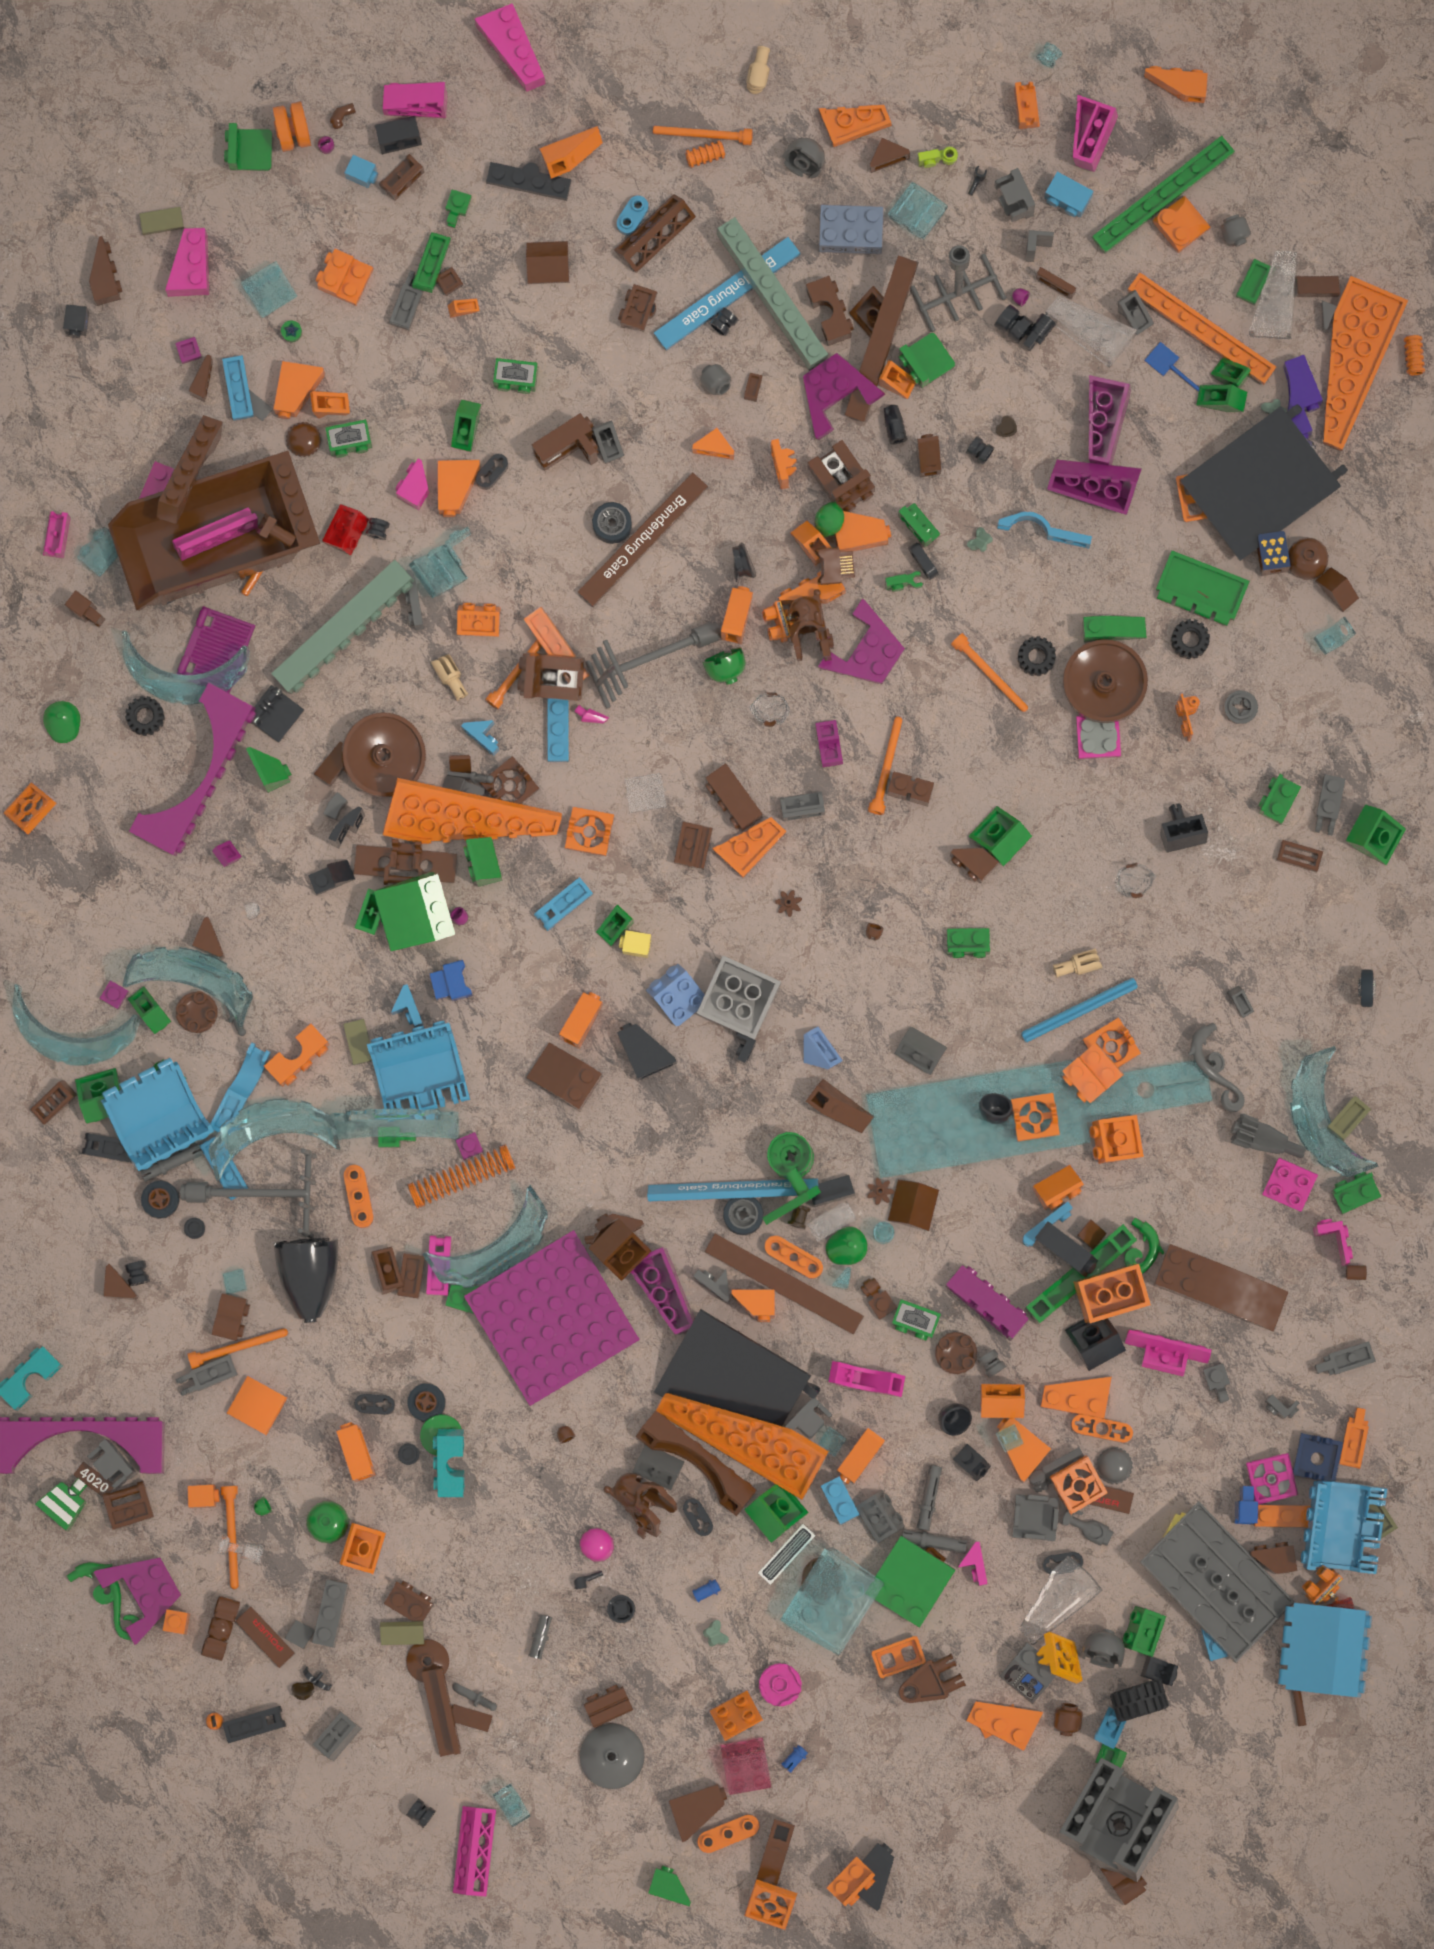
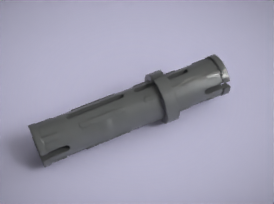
M197 1143L167 1159L159 1160L148 1169L140 1170L142 1175L151 1172L143 1176L144 1181L147 1182L161 1174L164 1176L167 1174V1171L203 1156L201 1150L193 1153L200 1149L199 1144Z
M929 1465L923 1500L919 1504L920 1513L916 1526L917 1529L930 1531L932 1515L936 1510L934 1506L942 1467Z
M904 1529L903 1537L921 1546V1548L930 1547L966 1554L968 1540L928 1534L926 1531L921 1533Z

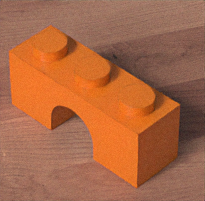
M311 1023L295 1037L302 1046V1052L298 1058L289 1060L278 1052L264 1065L266 1070L282 1087L285 1084L287 1086L291 1085L297 1079L296 1074L301 1070L303 1072L306 1071L313 1064L311 1061L316 1056L320 1058L328 1051L327 1046L330 1044Z

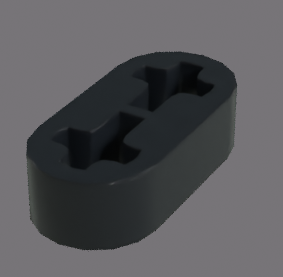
M493 455L476 475V482L479 488L483 490L492 488L507 471L508 460L504 455ZM503 460V467H497L495 471H493V468L495 467L494 461ZM491 473L489 476L490 483L484 482L482 484L481 476L486 477Z
M918 542L908 548L928 580H932L939 575L936 567Z
M361 1394L357 1396L354 1402L356 1410L363 1414L389 1415L395 1410V1401L387 1395ZM363 1398H366L367 1402H373L374 1404L373 1406H366V1410H362V1406L358 1405V1403L363 1401ZM384 1399H388V1403L392 1406L387 1408V1411H383V1408L377 1407L376 1404L384 1403Z
M695 1498L685 1501L683 1511L693 1529L700 1536H708L713 1530V1524L704 1507ZM690 1502L698 1504L699 1507L696 1510L699 1516L695 1517L693 1512H687ZM700 1517L704 1523H709L708 1531L705 1533L703 1530L699 1531L697 1529L700 1526L697 1519Z
M1077 1552L1050 1555L1043 1561V1569L1050 1575L1075 1572L1083 1566V1558ZM1074 1555L1075 1559L1080 1560V1563H1077L1076 1568H1073L1071 1564L1065 1565L1064 1561L1070 1560L1071 1556ZM1050 1559H1053L1054 1562H1061L1062 1566H1057L1055 1571H1051V1568H1047L1046 1564L1050 1563Z

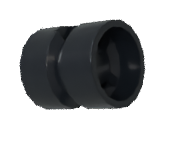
M1010 304L998 317L994 326L1003 333L1008 332V337L1015 343H1019L1034 322L1025 315L1020 316V311Z
M625 1595L613 1597L607 1606L609 1617L617 1623L631 1621L636 1612L634 1602Z

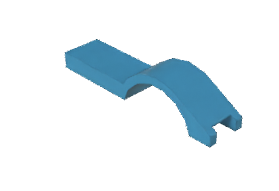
M1034 512L1017 513L999 519L997 529L1009 531L1019 521H1034L1043 527L1047 540L1090 548L1092 536L1051 528L1049 522L1043 516Z
M251 1042L246 1052L245 1060L238 1075L228 1088L210 1123L213 1130L226 1137H229L247 1099L255 1089L264 1071V1065L267 1063L271 1053L268 1050L264 1052L256 1048V1044Z

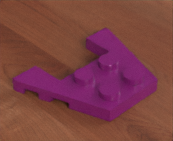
M838 353L803 376L816 439L819 440L835 430L825 411L847 395L859 389L869 405L885 395L881 389L875 386L873 382Z
M862 599L852 616L870 628L847 662L831 652L832 660L825 661L823 658L818 668L882 685L905 648L869 604Z
M161 1558L100 1569L93 1572L102 1589L123 1578L137 1602L144 1618L125 1628L134 1645L138 1644L164 1615L166 1609H169L181 1596Z

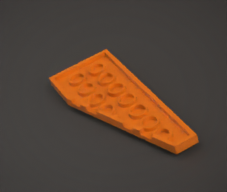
M1350 276L1333 315L1323 444L1340 451L1345 446L1408 302L1407 299L1353 276Z
M397 778L383 828V835L412 842L422 841V844H431V841H443V843L451 842V840L464 839L466 841L467 839L492 837V839H498V837L503 836L517 838V835H531V837L557 835L562 813Z
M665 1393L656 1410L666 1416L671 1422L801 1500L805 1497L829 1452L792 1429L669 1393Z

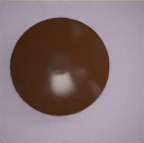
M1096 640L1080 647L1070 657L1063 676L1064 693L1071 707L1082 717L1098 723H1114L1132 715L1143 702L1148 686L1146 667L1140 656L1126 644L1115 640Z
M382 712L368 715L350 728L343 741L341 757L347 777L358 789L372 796L391 797L397 778L417 782L425 766L426 750L422 736L411 722L399 715Z

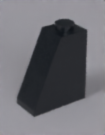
M628 1023L620 1027L621 1031L617 1032L638 1081L677 1064L675 1057L637 1024L632 1025Z
M1047 1221L1035 1237L1048 1251L1085 1278L1095 1270L1098 1260L1049 1221Z
M877 1843L862 1860L875 1874L873 1877L875 1882L868 1890L863 1888L858 1895L876 1911L881 1907L894 1861V1856L891 1855L893 1850L885 1843L882 1845Z

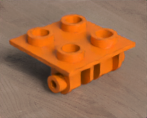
M1180 694L1177 705H1175L1178 717L1182 716V735L1187 737L1188 742H1190L1193 731L1189 715L1196 713L1200 701L1195 696L1184 698L1183 694Z
M748 1691L710 1710L725 1741L763 1721Z

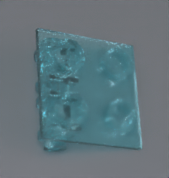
M277 261L241 282L243 289L249 295L262 318L297 297Z

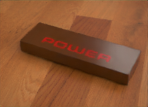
M1077 1480L1074 1483L1075 1491H1082L1085 1487L1083 1480ZM1094 1483L1088 1484L1086 1491L1088 1495L1092 1493ZM1104 1486L1107 1494L1089 1504L1129 1514L1134 1493ZM1073 1493L1067 1496L1075 1501L1083 1500L1080 1494Z
M252 1606L235 1621L279 1668L295 1654Z

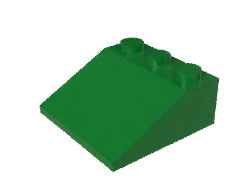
M429 872L373 891L390 951L421 945L455 935L438 874Z
M901 1535L865 1594L920 1628L954 1574L955 1569Z

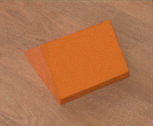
M352 1523L339 1564L374 1574L386 1533Z

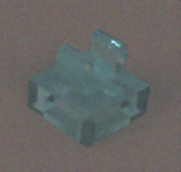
M1015 1424L995 1433L1004 1453L1024 1444Z

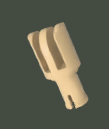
M765 46L757 47L755 62L749 66L746 83L748 91L752 94L762 92L767 84L770 68L767 66L770 49Z
M450 654L431 662L443 685H449L457 701L468 695L460 681L461 673Z
M1096 948L1074 954L1070 958L1071 960L1053 965L1056 978L1073 972L1081 975L1102 968Z

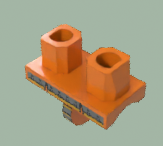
M781 600L774 602L772 606L762 611L765 622L775 620L776 623L775 627L768 628L769 639L780 640L781 643L788 641L787 638L791 636L790 626L799 617L788 615V609L783 610Z
M1322 1565L1316 1573L1321 1580L1316 1585L1311 1580H1308L1302 1586L1306 1593L1305 1596L1314 1605H1318L1322 1600L1326 1603L1331 1597L1335 1601L1339 1599L1335 1593L1340 1588L1337 1584L1343 1578L1333 1568L1330 1569Z

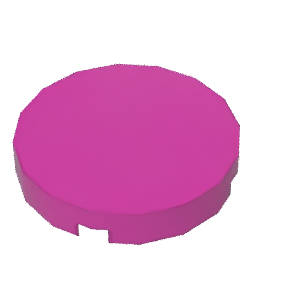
M777 1663L769 1666L763 1671L759 1680V1689L762 1697L774 1706L791 1704L798 1698L801 1692L802 1682L800 1676L793 1667L787 1664Z

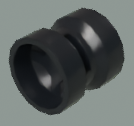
M723 307L719 311V316L713 318L710 325L719 334L726 336L729 333V328L735 326L739 320L730 310Z
M976 436L968 447L966 454L976 457L977 461L984 465L995 447L990 444L986 445L983 439Z
M145 1260L124 1265L126 1272L130 1273L128 1279L129 1286L150 1282L149 1275L144 1271L147 1267Z
M418 1798L406 1816L410 1819H415L418 1821V1825L424 1828L436 1810L425 1806L424 1801Z

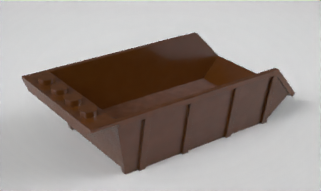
M289 451L195 480L177 524L157 518L158 501L163 491L128 502L108 523L136 611H140L146 606L159 604L164 606L167 605V602L198 592L201 594L204 593V590L237 579L241 581L247 576L274 567L280 568L283 564L292 562L300 550L320 544ZM248 507L252 514H256L258 525L264 514L267 513L277 520L276 525L296 536L294 542L289 547L270 535L267 538L259 535L255 531L256 529L183 561H181L172 541Z

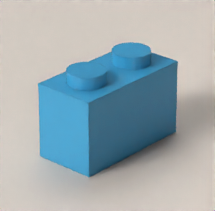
M1057 171L1045 192L1044 198L1051 206H1059L1065 209L1068 215L1081 218L1093 197L1094 191Z
M840 1476L821 1485V1489L840 1525L859 1516Z

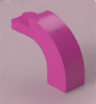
M832 1361L828 1382L846 1388L902 1397L905 1376Z

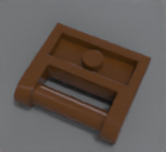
M143 1480L137 1482V1485L111 1493L109 1491L102 1493L112 1530L154 1517ZM140 1493V1499L113 1507L112 1501Z

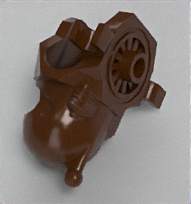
M819 589L814 590L813 597L802 596L795 599L788 609V615L799 617L790 626V639L794 645L798 662L802 661L803 658L801 639L809 633L816 634V639L819 641L820 651L823 652L825 661L832 660L830 648L834 649L833 636L829 633V628L826 629L820 600L821 591Z
M636 1473L623 1474L616 1481L613 1488L609 1486L603 1488L605 1493L613 1496L624 1506L625 1511L631 1515L636 1525L639 1526L637 1535L642 1539L646 1538V1533L654 1537H658L662 1533L659 1530L661 1521L649 1509L651 1506L663 1508L669 1513H674L677 1510V1503L663 1486L655 1482L641 1483L642 1477Z

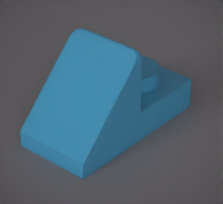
M493 720L466 722L461 725L462 730L492 756H495L499 751L498 741L491 735L485 736L493 727Z
M408 984L403 985L391 1011L392 1015L408 1010L409 1012L405 1014L409 1025L414 1024L415 1028L424 1026Z
M1108 1707L1095 1733V1740L1112 1749L1115 1748L1126 1721H1117L1113 1708Z

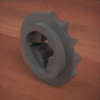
M1240 690L1231 693L1227 697L1224 709L1229 720L1236 724H1246L1255 718L1258 712V703L1251 693ZM1243 699L1244 707H1246L1247 710H1243L1242 713L1238 715L1239 712L1238 709L1235 708V705H1239Z

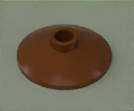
M424 1640V1644H414L406 1658L408 1671L412 1677L420 1682H423L422 1671L443 1667L445 1674L449 1667L447 1650L442 1644L434 1640ZM425 1657L431 1658L430 1665L423 1663Z

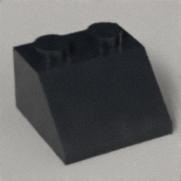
M1108 1318L1093 1323H1085L1083 1319L1065 1329L1067 1336L1088 1371L1126 1351L1118 1332Z

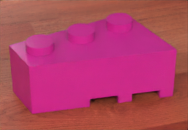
M445 82L390 83L389 85H384V115L446 118L447 90Z
M1077 95L1073 147L1075 166L1095 172L1118 118L1115 107Z
M187 228L183 230L165 289L168 297L209 295L208 236L205 228Z

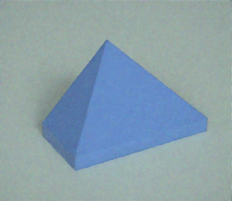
M819 1026L804 1034V1063L830 1069L843 1061Z

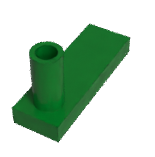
M796 1168L786 1173L787 1179L798 1196L764 1216L762 1219L765 1224L768 1225L821 1193L818 1186L816 1185L809 1189Z

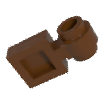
M868 1278L862 1283L863 1285L860 1288L865 1296L873 1297L868 1304L879 1320L897 1309V1306L886 1290L880 1294L878 1293L881 1287L875 1278Z

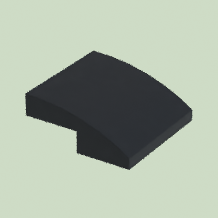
M358 806L350 811L335 826L328 838L332 846L339 849L348 830L357 833L365 817L361 807Z

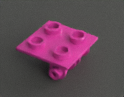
M1278 1158L1262 1195L1302 1212L1318 1174Z

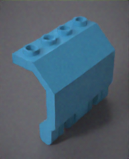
M445 1021L435 1022L432 1024L433 1027L427 1029L424 1026L413 1028L411 1033L397 1032L391 1035L392 1038L384 1040L383 1037L372 1039L371 1043L367 1044L388 1122L397 1119L393 1103L396 1104L399 1118H404V1110L400 1102L409 1099L411 1112L413 1115L418 1114L414 1097H416L420 1113L438 1109L434 1092H437L440 1107H445L446 1102L441 1090L450 1088L451 1099L454 1104L459 1103L455 1090L456 1086L461 1102L470 1100L450 1023H445Z
M1314 1481L1313 1486L1309 1490L1311 1507H1308L1306 1512V1520L1309 1521L1308 1529L1304 1530L1303 1540L1306 1542L1305 1550H1302L1301 1553L1303 1567L1307 1570H1316V1567L1325 1565L1328 1568L1377 1574L1378 1564L1360 1561L1378 1562V1556L1364 1555L1363 1549L1364 1547L1380 1548V1543L1363 1539L1381 1541L1383 1521L1366 1518L1384 1519V1514L1368 1512L1369 1504L1385 1506L1386 1500L1369 1498V1496L1386 1498L1388 1488L1338 1481Z

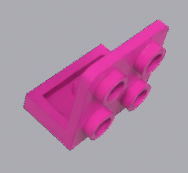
M1332 1219L1317 1222V1226L1313 1228L1314 1237L1335 1233L1341 1265L1346 1266L1350 1264L1353 1254L1351 1246H1347L1346 1239L1349 1238L1347 1225H1343L1342 1221L1332 1222Z

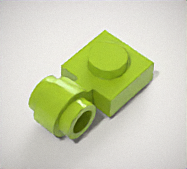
M946 147L940 151L935 149L920 152L917 157L919 167H934L940 160L946 165H952L957 161L958 152L953 147Z

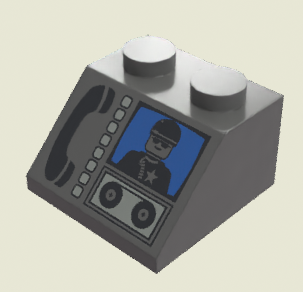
M1027 1642L999 1677L1033 1704L1056 1675L1051 1674L1050 1665L1046 1666L1038 1663L1044 1656H1037L1038 1651Z

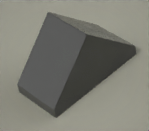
M612 420L592 428L594 438L605 463L624 456Z

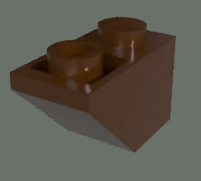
M984 848L953 849L950 852L952 863L958 868L962 866L968 871L966 875L973 882L979 881L982 883L999 863Z
M1288 1542L1275 1543V1548L1267 1549L1266 1545L1254 1546V1551L1249 1552L1258 1563L1273 1574L1298 1571L1294 1545L1288 1546Z

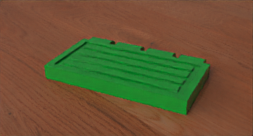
M1171 551L1156 588L1159 591L1157 599L1171 604L1173 597H1175L1177 600L1174 606L1191 611L1192 606L1195 605V614L1210 619L1213 612L1216 614L1215 622L1228 626L1230 619L1235 620L1250 581L1178 552Z

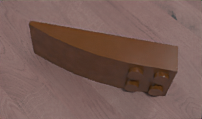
M1172 1244L1167 1248L1153 1285L1272 1332L1275 1330L1288 1295L1286 1290Z

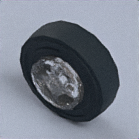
M1371 969L1362 970L1361 978L1358 981V999H1361L1362 1007H1372L1373 999H1376V978H1374L1373 970Z

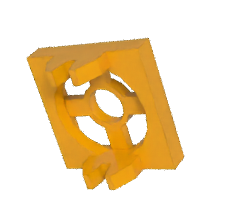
M1050 1631L1045 1633L1046 1645L1037 1652V1656L1044 1657L1038 1663L1046 1666L1050 1665L1051 1674L1076 1684L1082 1682L1075 1642ZM1055 1643L1059 1644L1060 1650H1056Z

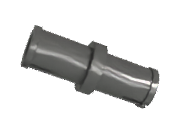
M539 1614L535 1633H532L534 1638L528 1656L542 1659L545 1643L549 1640L547 1635L553 1617Z

